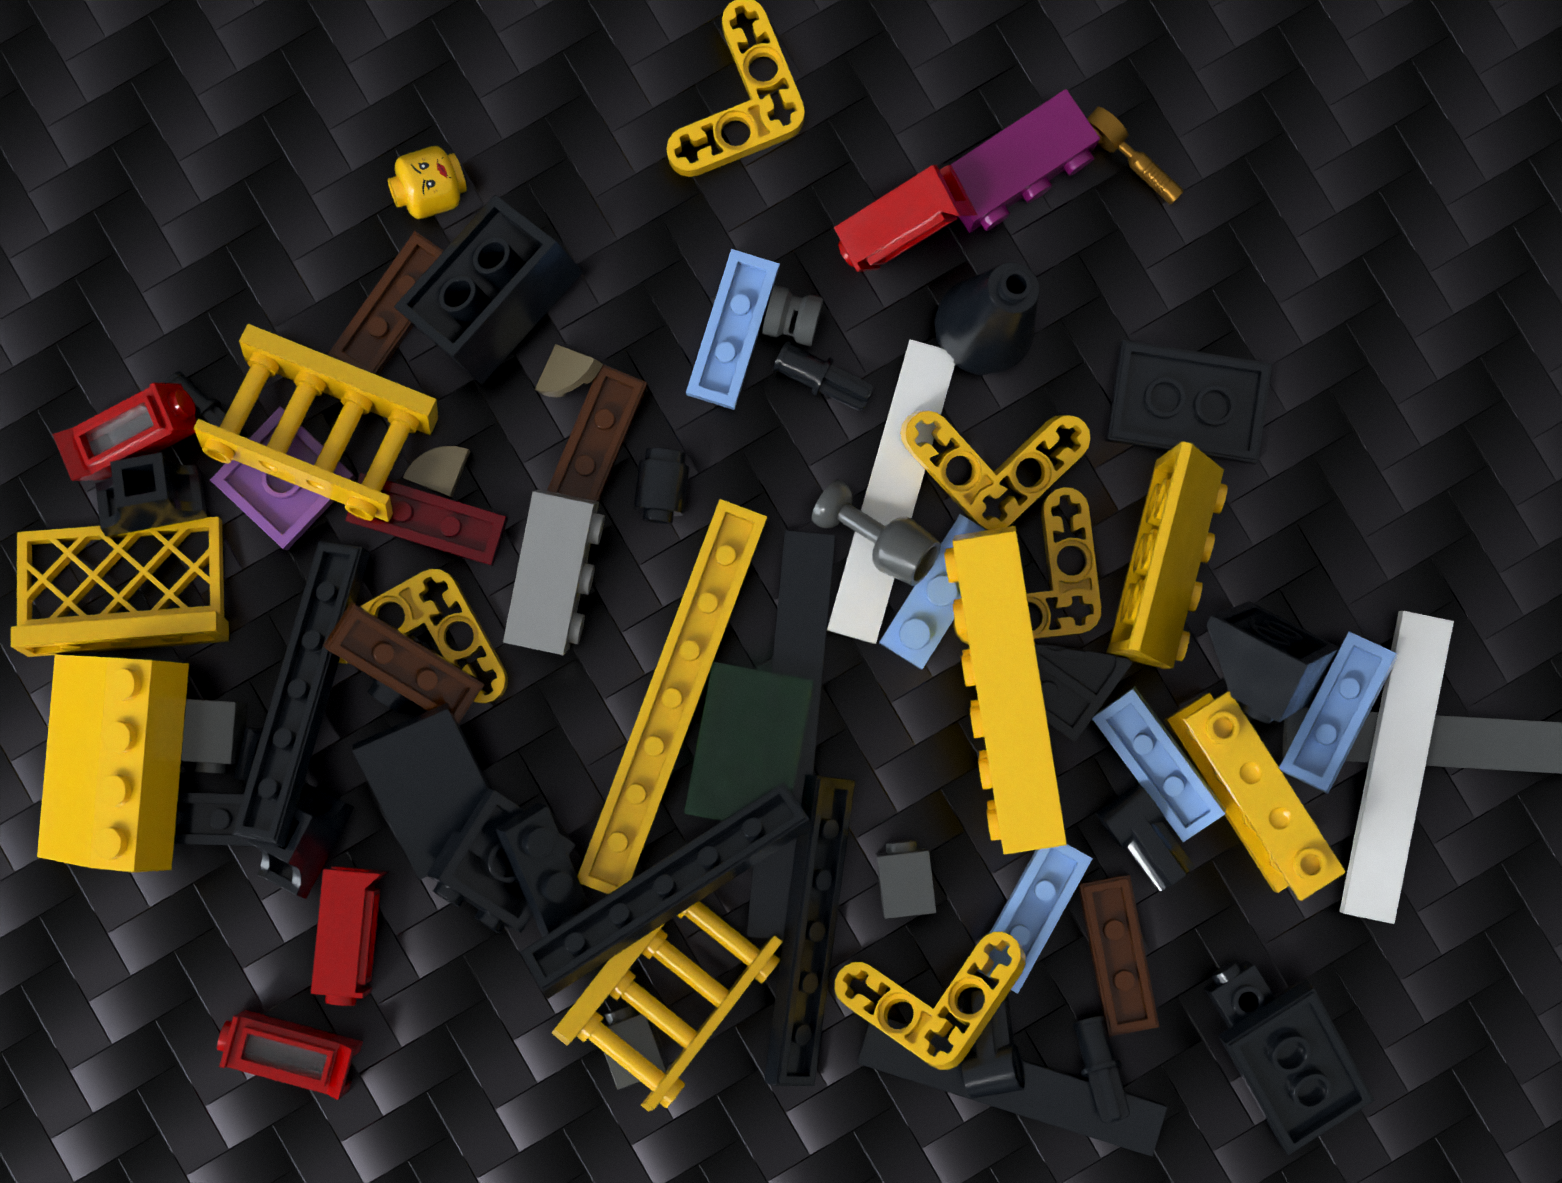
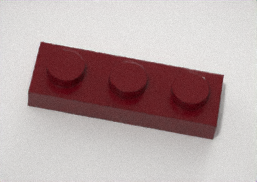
M360 472L357 483L362 484L366 474ZM387 480L381 493L390 496L393 514L389 522L374 517L372 521L358 518L349 512L347 513L345 521L490 566H494L508 521L506 516Z

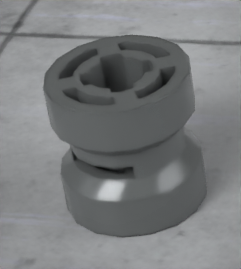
M774 285L762 334L776 338L784 334L792 336L796 343L812 346L824 297L812 294L800 297L793 295L789 288ZM798 311L796 322H793L794 313Z

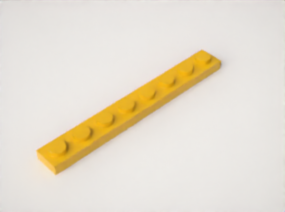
M719 499L577 877L580 884L610 894L632 880L766 524L767 516Z

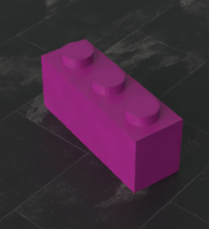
M1064 89L951 164L977 215L958 216L969 233L981 225L985 231L992 229L1011 214L1007 209L1022 198L1027 203L1033 202L1052 188L1049 180L1064 170L1071 176L1094 160L1091 153L1097 146L1100 137L1067 89Z

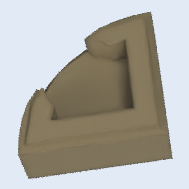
M555 344L535 390L548 397L566 396L567 392L576 389L583 383H590L597 376L603 364L592 357Z
M442 446L431 449L411 463L403 479L452 498L471 451L457 446Z

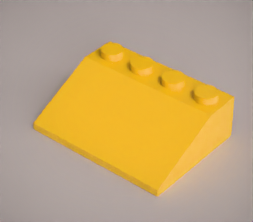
M1182 441L1155 462L1107 649V654L1123 656L1131 661L1161 669L1174 668L1175 660L1182 662L1185 657L1190 639V632L1183 631L1188 611H1196L1202 593V583L1196 581L1200 562L1207 563L1209 561L1215 541V534L1208 532L1213 513H1221L1228 489L1227 485L1221 483L1224 469L1191 443Z
M55 654L37 857L88 868L125 872L172 870L189 663Z

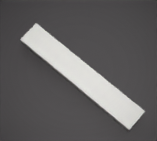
M911 339L908 343L861 508L862 512L884 526H887L898 517L912 518L925 469L902 443L900 434L902 423L907 416L916 411L927 410L941 415L955 366L953 363L954 359L945 349ZM918 422L915 426L919 432L915 439L916 444L925 442L932 445L934 438L931 433L936 428L935 424L932 422L926 425ZM855 531L827 631L876 644L894 578L880 572L874 566L872 560L874 543Z
M1408 611L1398 612L1391 651L1397 653L1398 658L1384 683L1339 911L1341 913L1395 924L1454 621Z

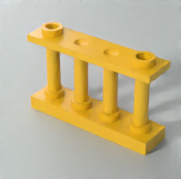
M247 324L239 342L244 359L250 369L220 427L200 419L197 420L194 430L203 452L219 462L230 464L232 460H235L342 503L349 513L358 518L372 521L374 517L389 522L393 514L390 496L381 493V490L409 433H415L418 430L431 435L439 419L437 400ZM278 374L293 380L297 387L267 446L239 434L268 377H275ZM322 393L340 399L344 406L315 464L312 465L286 453L315 396H321ZM369 412H373L388 418V422L391 425L362 484L334 474V471L362 414L367 415Z
M1229 691L1216 699L1210 693H1205L1164 719L1188 759L1225 807L1227 820L1274 892L1279 893L1290 886L1298 900L1302 901L1346 873L1240 706L1230 696Z
M698 901L677 916L681 919L685 915L747 965L729 990L666 940L668 934L661 929L663 926L661 925L610 958L551 1033L567 1046L576 1036L583 1042L588 1038L652 1090L642 1102L641 1106L649 1112L654 1110L659 1103L664 1108H667L686 1084L679 1076L754 978L762 984L779 963L780 958L774 952L782 941L775 935L767 940L762 948L759 949L703 903ZM640 954H643L647 959H650L652 956L716 1006L698 1031L693 1029L634 981L636 975L628 969ZM608 995L616 1001L619 997L624 999L684 1048L666 1073L661 1071L601 1022L604 1017L596 1010Z

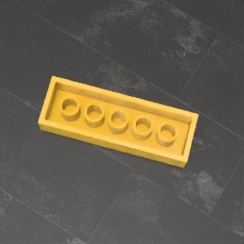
M1016 526L955 535L952 541L953 548H947L946 552H944L949 583L959 582L961 598L954 599L953 604L957 635L968 634L970 649L962 650L961 660L966 687L976 685L978 699L970 700V715L974 738H985L986 750L979 751L978 763L983 790L993 788L995 800L987 801V819L991 841L1001 840L1003 854L1067 845Z

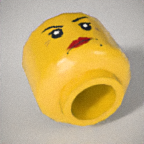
M431 146L400 156L395 162L396 176L388 178L389 189L396 207L406 206L409 213L416 219H424L456 208L460 203V194L467 191L465 178L454 153L447 155L439 146Z

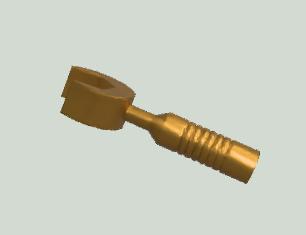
M1100 106L1092 112L1087 120L1100 137L1097 145L1109 152H1115L1118 148L1128 158L1130 168L1171 205L1183 193L1184 189L1144 152L1135 151L1125 142L1128 132L1112 113Z

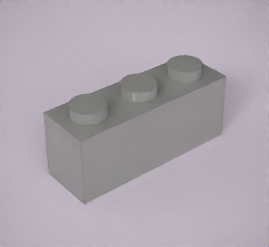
M542 489L533 491L503 643L564 655L570 650L571 643L579 644L585 620L584 614L577 613L580 595H589L595 571V565L587 564L591 544L599 545L605 521V515L597 514L598 501Z

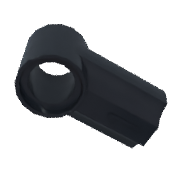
M1139 783L1134 784L1096 812L1097 817L1114 841L1123 850L1127 849L1158 892L1177 883L1195 867L1178 841L1162 822L1165 820L1162 812Z
M982 989L970 991L969 994L961 997L963 1013L974 1014L983 1007L985 995ZM1008 994L962 1061L963 1080L968 1095L971 1098L1023 1091L1025 1088L1024 1064L1020 1050L1014 1044Z

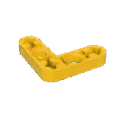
M734 0L728 4L722 16L724 37L750 100L684 126L671 135L666 148L669 164L674 171L682 176H698L794 137L803 127L805 110L802 99L767 14L761 4L755 0ZM744 13L748 20L757 19L753 22V36L757 45L749 49L744 31L741 28H732L737 24L736 16L738 14ZM764 39L768 41V43L760 44ZM740 49H748L743 54L740 52ZM759 57L772 59L778 67L777 74L769 81H757L749 73V66L753 60ZM783 84L786 85L787 89L779 90V99L785 110H795L790 115V124L785 126L782 125L779 119L772 121L769 119L774 115V104L769 93H773ZM768 94L763 99H760L758 96ZM731 121L745 123L750 129L749 139L739 146H732L726 143L721 133L727 123ZM713 130L715 145L721 153L713 156L710 145L697 152L698 161L695 163H689L686 157H676V155L682 152L681 143L690 140L693 147L708 143L705 132Z
M922 410L912 413L902 423L900 431L902 443L911 455L974 523L989 530L1011 525L1084 455L1089 448L1091 440L1090 431L1086 423L1080 418L1070 415L1054 416L1046 421L993 472L950 423L936 412ZM918 422L926 425L932 422L935 424L936 428L931 434L941 446H947L950 440L954 443V447L940 454L935 464L930 461V458L939 453L933 446L925 442L917 445L915 442L919 435L918 430L915 428ZM1058 427L1062 429L1073 428L1075 432L1070 438L1074 446L1072 448L1061 446L1050 455V457L1058 461L1055 466H1053L1049 457L1036 450L1039 444H1041L1043 449H1051L1060 439L1056 432ZM956 456H964L972 466L971 477L961 485H954L946 475L947 464ZM1026 458L1035 459L1041 466V477L1031 487L1021 485L1016 476L1017 466ZM1004 478L1009 488L1022 497L1017 501L1014 496L1008 495L998 506L1002 512L999 518L990 515L984 518L982 514L987 507L983 500L986 496L997 499L1008 490L1000 485V481Z
M1063 487L1047 496L1041 506L1050 591L1027 593L1028 603L1035 605L1041 614V622L1033 631L1034 639L1081 634L1093 629L1101 618V600L1089 506L1081 492L1074 488ZM1061 497L1067 498L1068 505L1077 506L1078 514L1070 518V530L1072 533L1080 529L1083 539L1067 538L1057 543L1054 542L1053 533L1062 534L1064 532L1062 518L1053 516L1051 512L1052 508L1059 505ZM1065 547H1075L1084 555L1085 566L1077 575H1067L1058 567L1057 556ZM1072 597H1079L1081 605H1089L1090 614L1082 618L1081 626L1075 625L1074 618L1063 617L1055 619L1058 629H1049L1051 612L1046 599H1055L1053 609L1071 606ZM954 619V620H953V627H954L955 633H956V635H957V630H956V625H955V619ZM968 634L957 635L962 642L969 645Z
M440 569L423 571L360 606L378 617V612L384 604L390 602L398 603L404 610L405 619L402 626L397 630L409 635L426 625L443 658L458 667V660L473 657L483 647L486 657L477 658V661L483 671H494L497 678L491 682L493 691L487 694L481 689L474 702L491 703L504 695L508 685L506 670L458 582L452 575ZM431 579L438 584H447L448 590L444 591L442 596L448 608L453 609L459 603L462 609L460 613L446 616L438 625H436L433 617L443 615L439 605L432 600L425 602L423 595L429 591L427 582ZM457 622L467 623L472 628L474 634L472 644L462 651L451 649L446 641L448 628ZM342 658L339 660V663L350 664ZM466 664L462 668V670L477 678L471 664Z
M992 932L985 935L972 951L934 1009L872 966L863 962H852L845 965L838 972L835 979V992L838 999L850 1010L930 1066L939 1070H949L958 1066L964 1060L1016 983L1025 967L1026 955L1022 946L1010 934ZM1006 946H1009L1007 953L1012 958V961L1008 966L999 963L990 974V977L998 983L992 990L982 978L974 974L980 969L987 976L994 965V961L989 957L990 952L993 949L1002 952ZM867 977L865 982L867 986L881 996L877 1006L862 994H857L851 999L854 991L849 985L854 978L863 981ZM969 987L980 988L985 995L983 1007L974 1014H964L960 1012L958 1007L960 994ZM886 988H890V991L885 993ZM898 1002H907L912 1005L914 1010L911 1023L902 1029L891 1028L887 1020L890 1008ZM875 1009L874 1014L871 1015L870 1012ZM950 1012L960 1023L969 1027L963 1033L955 1026L948 1038V1041L953 1045L952 1050L948 1054L939 1051L934 1057L933 1054L936 1048L930 1042L935 1035L939 1037L947 1035L953 1025L944 1018Z

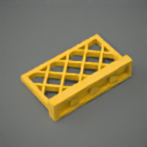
M219 516L107 537L102 532L100 526L17 532V626L11 627V647L25 656L36 657L55 654L229 642V622L224 618L223 526ZM209 531V548L195 563L177 549L191 532ZM166 534H175L169 541L162 536ZM154 535L164 546L143 567L127 551L141 536ZM114 538H124L119 544L112 540ZM103 539L114 550L92 571L77 555L91 540ZM63 542H74L69 548L62 544ZM53 543L63 554L42 575L32 566V545ZM173 552L190 568L169 590L152 574ZM123 556L140 572L118 594L101 578ZM73 561L89 576L67 597L51 582ZM208 564L210 577L202 571ZM32 574L38 579L33 586ZM197 575L210 584V606L188 607L178 598ZM149 579L165 595L151 610L138 611L127 600ZM98 583L114 599L100 614L87 615L77 604ZM46 587L63 601L62 605L49 618L32 619V602ZM173 601L180 607L167 609ZM122 606L130 611L116 613ZM71 610L79 615L65 617Z

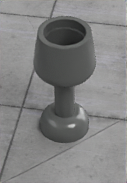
M839 479L833 481L816 502L812 512V522L822 528H832L840 522L874 543L872 560L874 566L880 572L912 586L921 582L934 565L940 552L941 543L909 517H898L887 526H884L852 505L853 494L845 482Z

